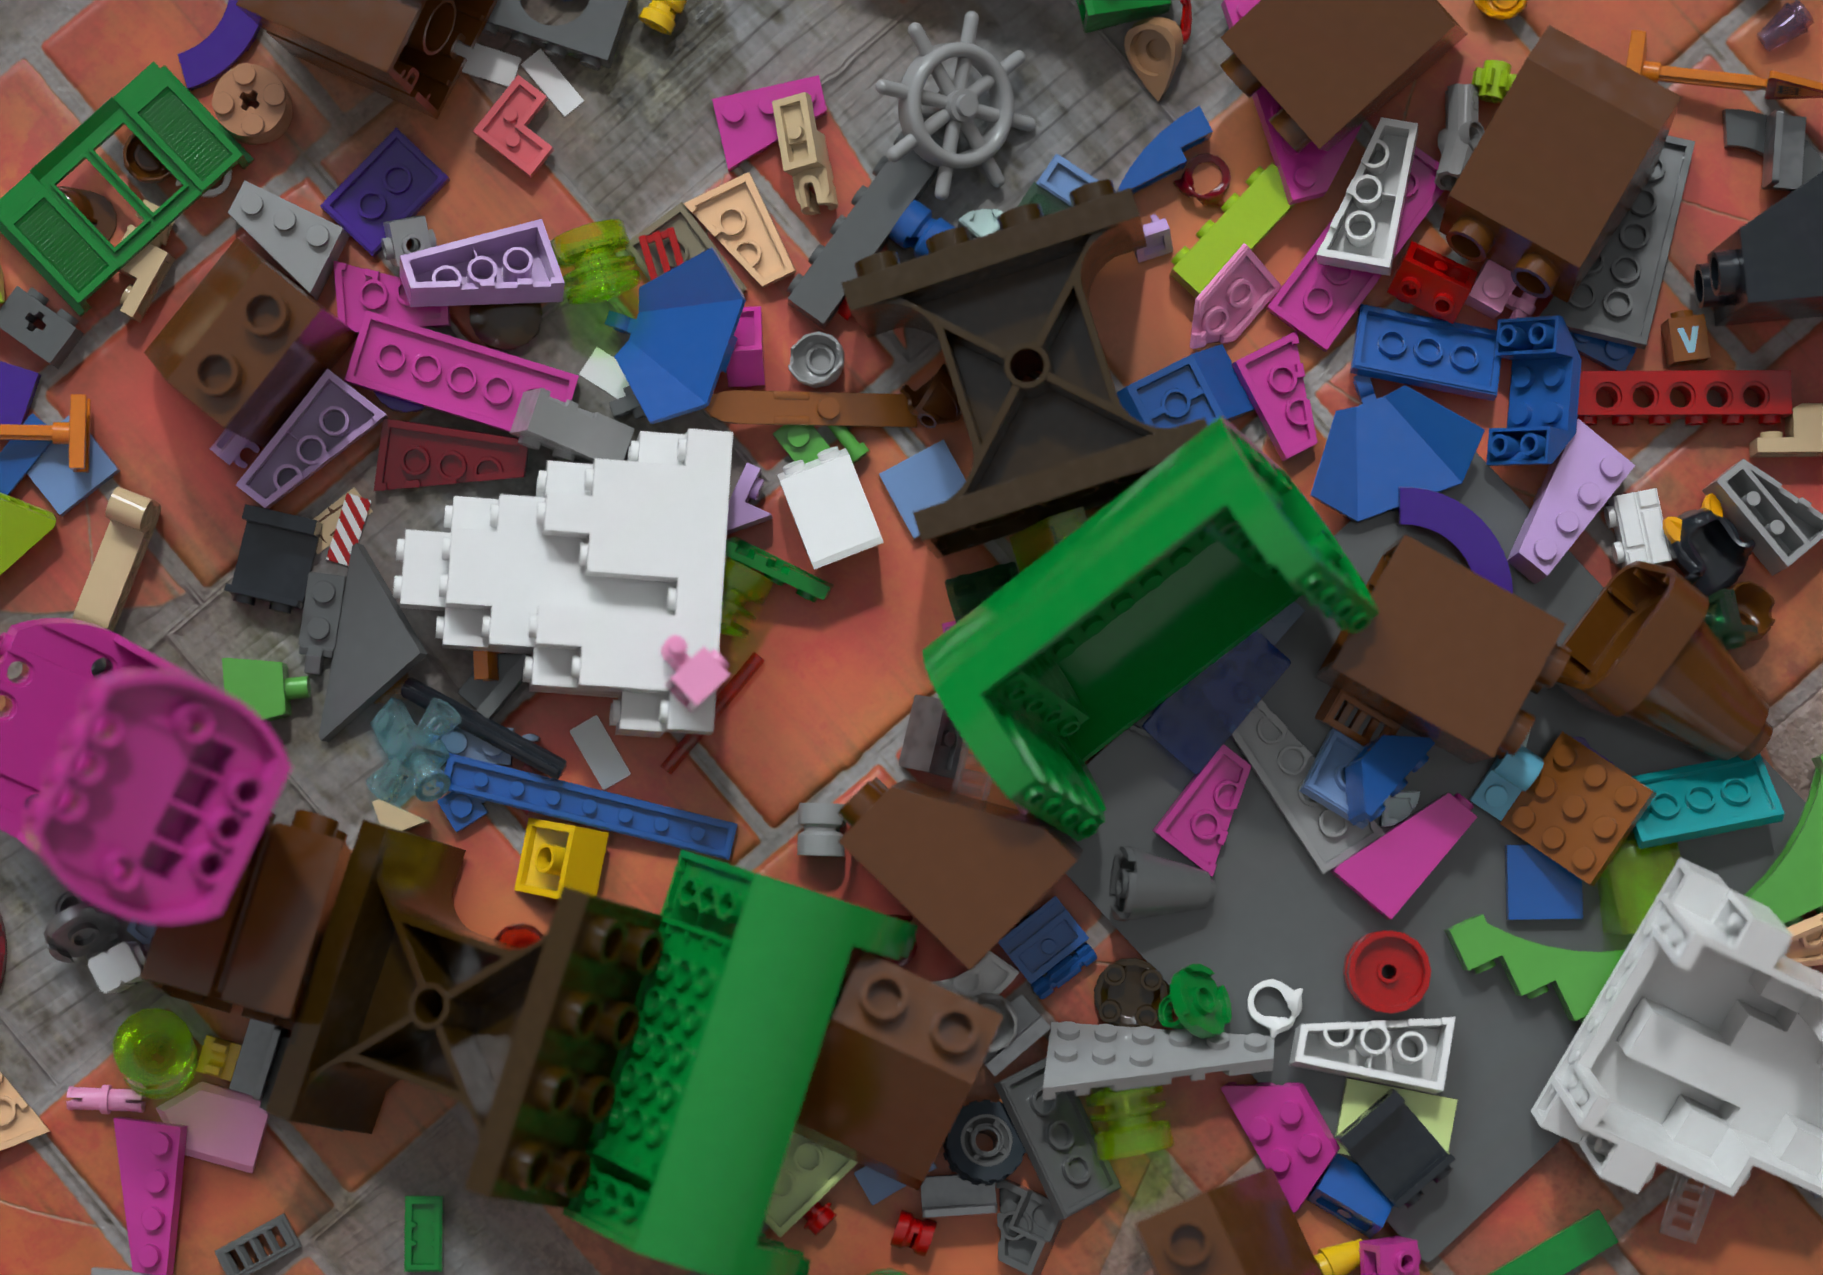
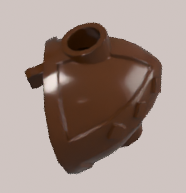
M945 363L918 390L913 391L909 385L903 386L900 390L908 399V411L912 415L918 416L920 423L927 428H935L937 424L958 421L962 415L952 379Z

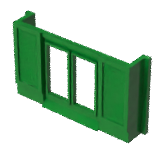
M153 61L119 93L97 109L38 162L22 180L0 198V232L76 313L82 317L92 308L86 301L235 165L239 164L244 170L254 161V158L165 65L160 68ZM124 124L183 185L154 212L143 203L95 152ZM85 159L97 169L144 219L116 247L102 235L56 186Z

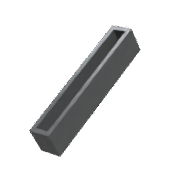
M903 131L897 136L894 145L905 137ZM933 133L931 138L942 147L943 140ZM914 150L897 162H891L886 156H883L872 172L876 177L867 188L862 185L853 197L851 204L854 205V208L847 217L840 215L831 227L829 233L833 236L825 247L819 244L810 256L808 262L812 265L804 276L797 274L787 288V292L790 293L788 297L789 305L825 329L845 298L841 283L857 278L854 264L867 256L882 251L890 240L888 236L900 216L913 200L920 199L938 174L939 167L923 160Z

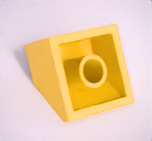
M528 818L514 890L559 899L563 886L597 895L609 833Z

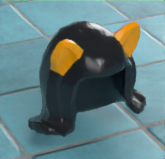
M1713 493L1705 496L1700 509L1686 511L1678 517H1666L1663 519V531L1668 538L1672 560L1684 573L1685 579L1708 598V601L1724 593L1738 581V578L1743 573V569L1747 565L1748 556L1751 555L1756 543L1753 539L1750 542H1742L1734 524L1723 516L1721 503Z

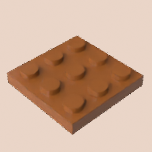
M1562 731L1544 757V765L1539 775L1526 791L1520 793L1500 824L1594 887L1657 793Z

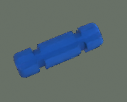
M1084 943L1075 950L1073 956L1069 954L1047 971L1048 975L1045 977L1041 976L1033 982L1031 988L1040 999H1045L1054 992L1053 989L1056 986L1060 988L1081 972V967L1084 965L1087 967L1097 959L1096 952L1088 943Z

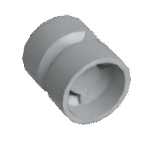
M799 803L798 824L804 827V831L798 834L797 855L845 857V847L838 842L844 836L839 832L840 828L846 825V821L838 812L845 804Z

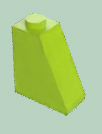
M1 492L0 575L50 532L56 524L54 513Z

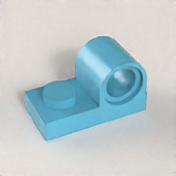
M1523 745L1514 756L1506 753L1501 760L1497 758L1469 800L1501 821L1520 793L1526 791L1535 781L1543 768V759Z

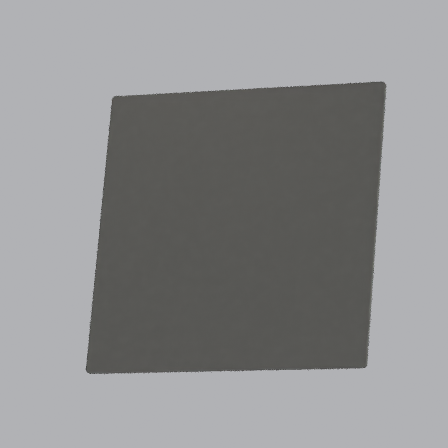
M1476 452L1463 483L1439 493L1455 499L1478 515L1491 529L1499 541L1506 559H1508L1521 527L1529 515L1530 509L1494 470L1486 465L1487 463ZM1399 509L1393 512L1392 510L1358 523L1351 520L1334 535L1365 584H1367L1385 549L1404 534L1469 569L1460 551L1441 534L1421 526L1399 524ZM1569 550L1549 575L1537 584L1531 582L1508 563L1512 577L1513 594L1566 623L1564 630L1557 640L1561 645L1603 590V586ZM1302 595L1295 602L1305 610L1303 614L1256 666L1246 660L1241 678L1288 727L1287 729L1316 758L1328 732L1332 728L1315 719V715L1332 687L1316 679L1315 676L1341 630L1332 617L1327 619L1316 604L1311 606L1304 595ZM1231 660L1225 661L1220 668L1216 667V662H1214L1163 701L1165 706L1157 739L1143 736L1127 729L1086 765L1103 797L1107 809L1104 811L1105 822L1099 826L1097 832L1092 836L1084 838L1079 842L1073 839L1083 849V852L1077 862L1065 874L1136 951L1161 973L1164 981L1169 986L1173 975L1190 964H1202L1210 968L1215 973L1210 977L1218 987L1221 985L1225 986L1231 1002L1232 1018L1230 1023L1224 1025L1225 1033L1246 1035L1257 1033L1263 1036H1270V1030L1254 1021L1247 1010V999L1250 990L1261 981L1275 979L1283 982L1293 990L1302 988L1301 1013L1289 1030L1277 1034L1274 1038L1273 1071L1250 1074L1257 1082H1272L1275 1085L1303 1083L1334 1138L1346 1078L1360 1079L1290 1066L1289 1062L1295 1029L1301 1024L1455 1017L1444 1089L1436 1094L1437 1096L1458 1100L1448 1151L1455 1158L1450 1164L1452 1171L1440 1182L1435 1184L1432 1180L1422 1188L1423 1197L1410 1208H1407L1405 1205L1400 1209L1393 1206L1386 1220L1401 1237L1418 1240L1421 1259L1425 1262H1430L1563 1138L1540 1127L1531 1113V1109L1582 1025L1580 1020H1568L1551 983L1547 984L1549 991L1535 998L1528 999L1526 994L1523 996L1515 995L1498 957L1494 959L1496 966L1479 974H1475L1473 969L1469 971L1463 970L1444 930L1477 914H1483L1488 924L1516 937L1541 945L1589 952L1626 950L1680 857L1719 875L1731 890L1744 895L1766 873L1782 852L1799 821L1805 801L1762 757L1785 812L1782 822L1639 849L1634 833L1631 831L1595 886L1593 887L1582 880L1583 919L1507 920L1505 845L1530 844L1502 826L1500 820L1469 800L1497 757L1494 756L1487 760L1469 764L1434 744L1426 753L1429 757L1428 761L1414 773L1410 771L1405 777L1408 783L1401 791H1420L1417 806L1409 816L1443 794L1450 793L1454 796L1456 793H1459L1473 804L1474 808L1471 812L1477 818L1391 920H1386L1333 875L1330 870L1325 874H1321L1251 767L1238 806L1233 812L1227 829L1228 835L1225 843L1220 849L1213 877L1210 876L1216 882L1214 901H1209L1205 909L1130 921H1117L1114 919L1110 905L1117 906V896L1110 894L1109 886L1114 857L1116 854L1123 855L1119 848L1121 846L1133 847L1200 869L1152 830L1219 743L1226 745L1248 763L1199 689L1230 667L1236 670V665ZM1556 683L1550 690L1543 687L1537 695L1529 691L1521 706V709L1535 716L1526 748L1544 759L1563 731L1570 737L1580 736L1586 739L1591 748L1605 756L1609 761H1612L1616 767L1630 776L1718 760L1625 715L1614 717L1585 707ZM1343 701L1342 705L1340 706L1339 710L1337 711V713H1336V715H1335V717H1334L1333 719H1335L1336 716L1338 715L1340 709L1342 708L1343 704L1345 703L1344 701ZM1356 708L1352 710L1344 725L1346 727L1350 725L1358 710ZM1368 715L1358 731L1360 735H1362L1371 719ZM1379 723L1370 741L1378 738L1385 725ZM1402 726L1396 736L1420 737ZM1379 816V817H1377L1374 821H1375L1376 824L1380 827V816ZM1396 825L1380 828L1385 833ZM1381 930L1405 933L1418 941L1427 953L1431 966L1429 988L1421 1001L1408 1010L1392 1014L1369 1010L1356 1002L1347 990L1343 977L1345 956L1353 943L1365 934ZM1385 965L1382 968L1384 978L1387 979L1388 975L1394 974L1393 967ZM1268 987L1257 993L1254 1003L1257 1012L1261 1015L1285 1017L1288 1019L1292 1016L1288 1003L1284 1000L1282 993L1278 989ZM1340 1154L1345 1158L1349 1159L1350 1161L1354 1162L1355 1164H1357V1162L1350 1155Z

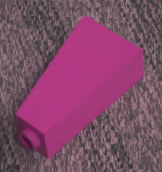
M1450 793L1443 794L1332 868L1330 872L1386 920H1391L1476 820L1477 816L1471 812L1474 806L1459 793H1456L1454 796Z

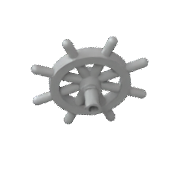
M969 11L965 14L960 42L941 43L932 46L921 24L917 22L911 23L908 27V33L920 54L906 70L901 83L881 79L877 81L875 86L878 93L898 98L899 121L905 136L887 151V158L891 162H897L914 150L923 160L939 167L935 187V197L938 200H946L949 196L953 169L972 168L981 164L990 183L994 187H1001L1005 182V178L993 156L1006 141L1011 127L1028 132L1033 131L1036 127V121L1032 117L1014 113L1013 90L1008 78L1011 72L1025 62L1026 56L1024 52L1020 50L1014 51L1003 61L999 62L990 52L975 45L979 15L975 11ZM950 58H957L954 81L952 82L942 62ZM972 65L982 77L968 87ZM930 74L940 89L937 93L924 90L925 83ZM988 90L991 107L979 104L978 98ZM974 118L989 122L983 136L974 123ZM946 124L943 146L940 147L931 138V135ZM961 128L971 148L956 154Z

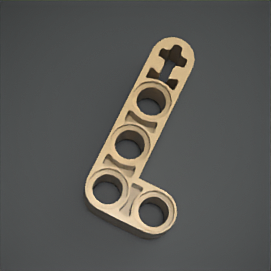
M115 488L108 501L105 514L106 518L110 519V523L75 608L73 619L93 623L114 631L161 512L160 503L124 488Z

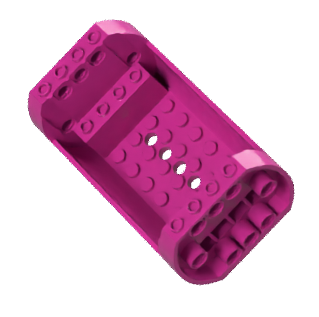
M41 618L11 625L7 633L3 632L0 635V696L3 695L6 699L5 707L0 711V830L17 838L38 855L47 868L71 890L87 901L117 915L135 921L164 925L186 924L220 915L292 769L286 752L276 735L266 722L241 701L111 630L93 623L68 618ZM104 658L106 661L105 670L101 674L94 676L91 670L92 664L96 660ZM21 661L23 667L21 674L14 679H9L7 676L8 667L14 662ZM39 794L38 797L33 796L27 803L26 807L24 806L26 799L30 795Z

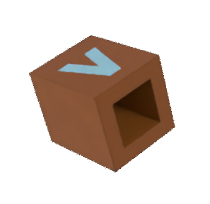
M1693 310L1670 313L1671 318L1661 324L1667 368L1704 363L1711 358L1705 314L1693 315Z

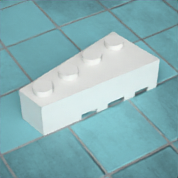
M1455 1017L1301 1024L1295 1029L1289 1065L1436 1095L1444 1089Z

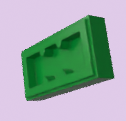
M406 1195L404 1272H442L444 1195Z

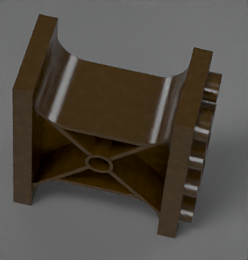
M1105 179L1091 182L1069 193L1072 204L1070 208L1044 216L1038 203L1018 206L997 217L1000 231L972 240L967 227L945 230L925 241L929 254L900 263L897 251L876 253L854 264L857 278L841 283L849 310L868 338L897 328L906 327L925 331L940 341L972 443L973 465L969 477L955 495L945 502L913 512L922 542L937 559L1109 504L1208 426L1205 417L1174 428L1149 426L1136 420L1122 407L1090 311L1089 294L1096 275L1111 259L1147 247L1141 218L1131 188L1115 192L1112 180ZM1034 371L1042 372L1036 380L1022 382L1029 373Z
M363 819L265 1112L289 1122L372 1134L386 1091L397 1081L403 1079L454 1098L461 1102L471 1113L477 1127L479 1144L464 1189L491 1199L567 1209L570 1199L582 1192L590 1176L591 1159L586 1154V1150L594 1125L602 1122L607 1117L614 1103L615 1084L610 1079L619 1049L626 1048L632 1042L639 1026V1010L634 1003L643 976L652 973L661 959L664 942L663 936L658 930L663 916L563 886L549 931L534 944L521 949L475 933L468 929L459 919L453 905L452 891L466 850Z

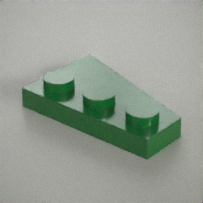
M737 536L726 539L725 556L730 557V561L749 570L752 567L763 572L764 578L777 585L783 586L784 583L798 588L796 594L809 601L816 602L817 598L825 600L828 597L833 584Z

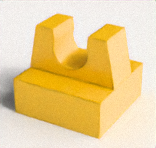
M206 1035L195 1071L231 1081L242 1044L213 1035Z

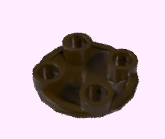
M541 303L470 306V324L476 336L490 348L499 350L517 349L527 344L539 334L542 321Z
M1137 958L1120 959L1108 965L1099 975L1094 988L1095 1005L1099 1015L1104 1022L1113 1026L1152 1027L1159 1019V1005L1163 998L1167 996V985L1161 973L1149 962Z

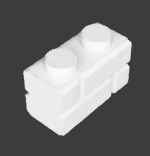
M1657 488L1617 495L1608 499L1609 506L1604 507V516L1608 528H1614L1617 542L1612 543V554L1616 564H1621L1623 569L1635 561L1656 565L1672 561L1668 539L1663 531V516Z
M124 941L108 949V952H102L89 959L88 967L100 991H103L105 994L118 993L136 985V982L143 981L144 979L140 976L149 950L148 943L143 945L139 941Z

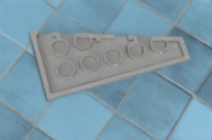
M1072 1021L1051 1022L1043 1083V1100L1056 1099V1092L1074 1090L1076 1096L1090 1094V1088L1107 1086L1113 1091L1171 1084L1172 1077L1190 1075L1191 1081L1204 1080L1205 1073L1222 1071L1228 1076L1273 1071L1274 1038L1257 1033L1246 1035L1223 1032L1212 1038L1201 1039L1186 1029L1170 1030L1154 1029L1147 1026L1124 1027L1111 1024H1078Z

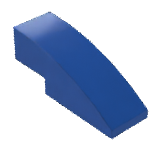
M1200 106L1171 123L1143 149L1127 171L1118 187V191L1131 188L1134 194L1185 168L1187 159L1183 152L1209 140L1213 133Z

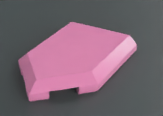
M1243 244L1195 299L1190 348L1205 347L1208 343L1221 342L1222 344L1234 342L1281 289L1282 285L1246 244Z
M202 1081L156 1107L163 1123L187 1126L186 1156L254 1173L270 1114L265 1112L266 1110L260 1108L262 1100L259 1101L253 1099L251 1095Z

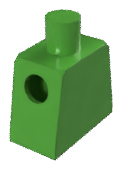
M222 658L224 692L244 703L266 723L291 716V700L311 697L309 676L289 678L288 665L283 662Z

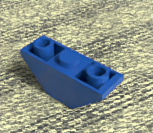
M1383 735L1367 743L1344 769L1349 809L1348 820L1353 825H1356L1366 819L1372 822L1379 817L1386 809L1383 802L1389 796L1394 797L1407 785L1408 781L1405 777L1410 771L1416 772L1428 761L1429 757L1426 753L1435 742L1429 737Z

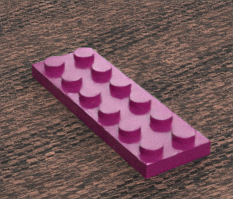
M1415 147L1394 258L1444 191L1434 182L1439 163L1418 147ZM1332 220L1266 308V310L1324 352H1326L1382 276L1381 274L1317 263L1316 254L1330 229Z
M366 310L344 381L510 433L523 392L544 388L551 392L549 397L566 403V400L572 401L579 376Z

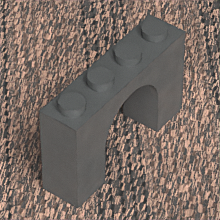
M498 0L482 33L496 36L497 32L511 36L510 41L520 46L531 47L533 43L545 47L544 51L554 57L565 59L567 54L579 58V63L585 67L600 70V67L603 66L610 69L634 0H589L586 9L578 18L559 26L541 24L532 19L524 11L522 0Z

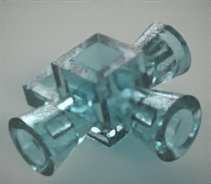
M391 697L370 722L389 759L385 765L366 779L367 787L376 797L387 803H395L409 776L412 777L416 797L421 801H434L447 793L451 781L440 768L450 755L441 738L461 723V716L456 709L442 699L432 698L419 725H415L402 700Z

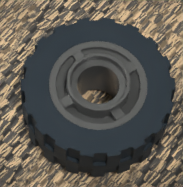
M984 1099L981 1102L976 1100L963 1106L942 1145L944 1147V1158L948 1161L951 1171H955L963 1181L968 1180L974 1185L985 1184L987 1186L1005 1180L1020 1166L1023 1161L1022 1158L1026 1153L1004 1104L999 1101L997 1103L991 1102L989 1099ZM978 1134H986L992 1139L993 1149L991 1151H983L978 1148L976 1144V1136Z

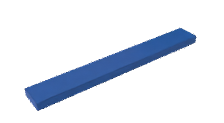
M452 753L448 755L440 786L441 790L726 860L730 858L738 825Z

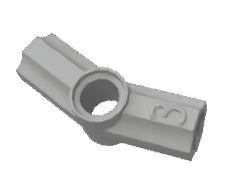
M1453 84L1448 86V90L1445 91V129L1439 132L1437 140L1442 156L1434 180L1441 190L1451 192L1485 132L1479 123L1478 87L1472 84Z

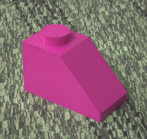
M761 306L744 307L734 336L738 339L727 367L728 387L740 386L747 388L755 385H765Z

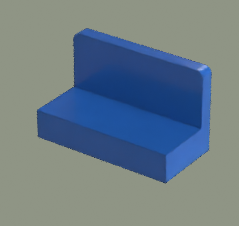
M1336 1154L1328 1165L1322 1179L1313 1187L1306 1199L1369 1238L1383 1228L1394 1206L1359 1165L1340 1154Z

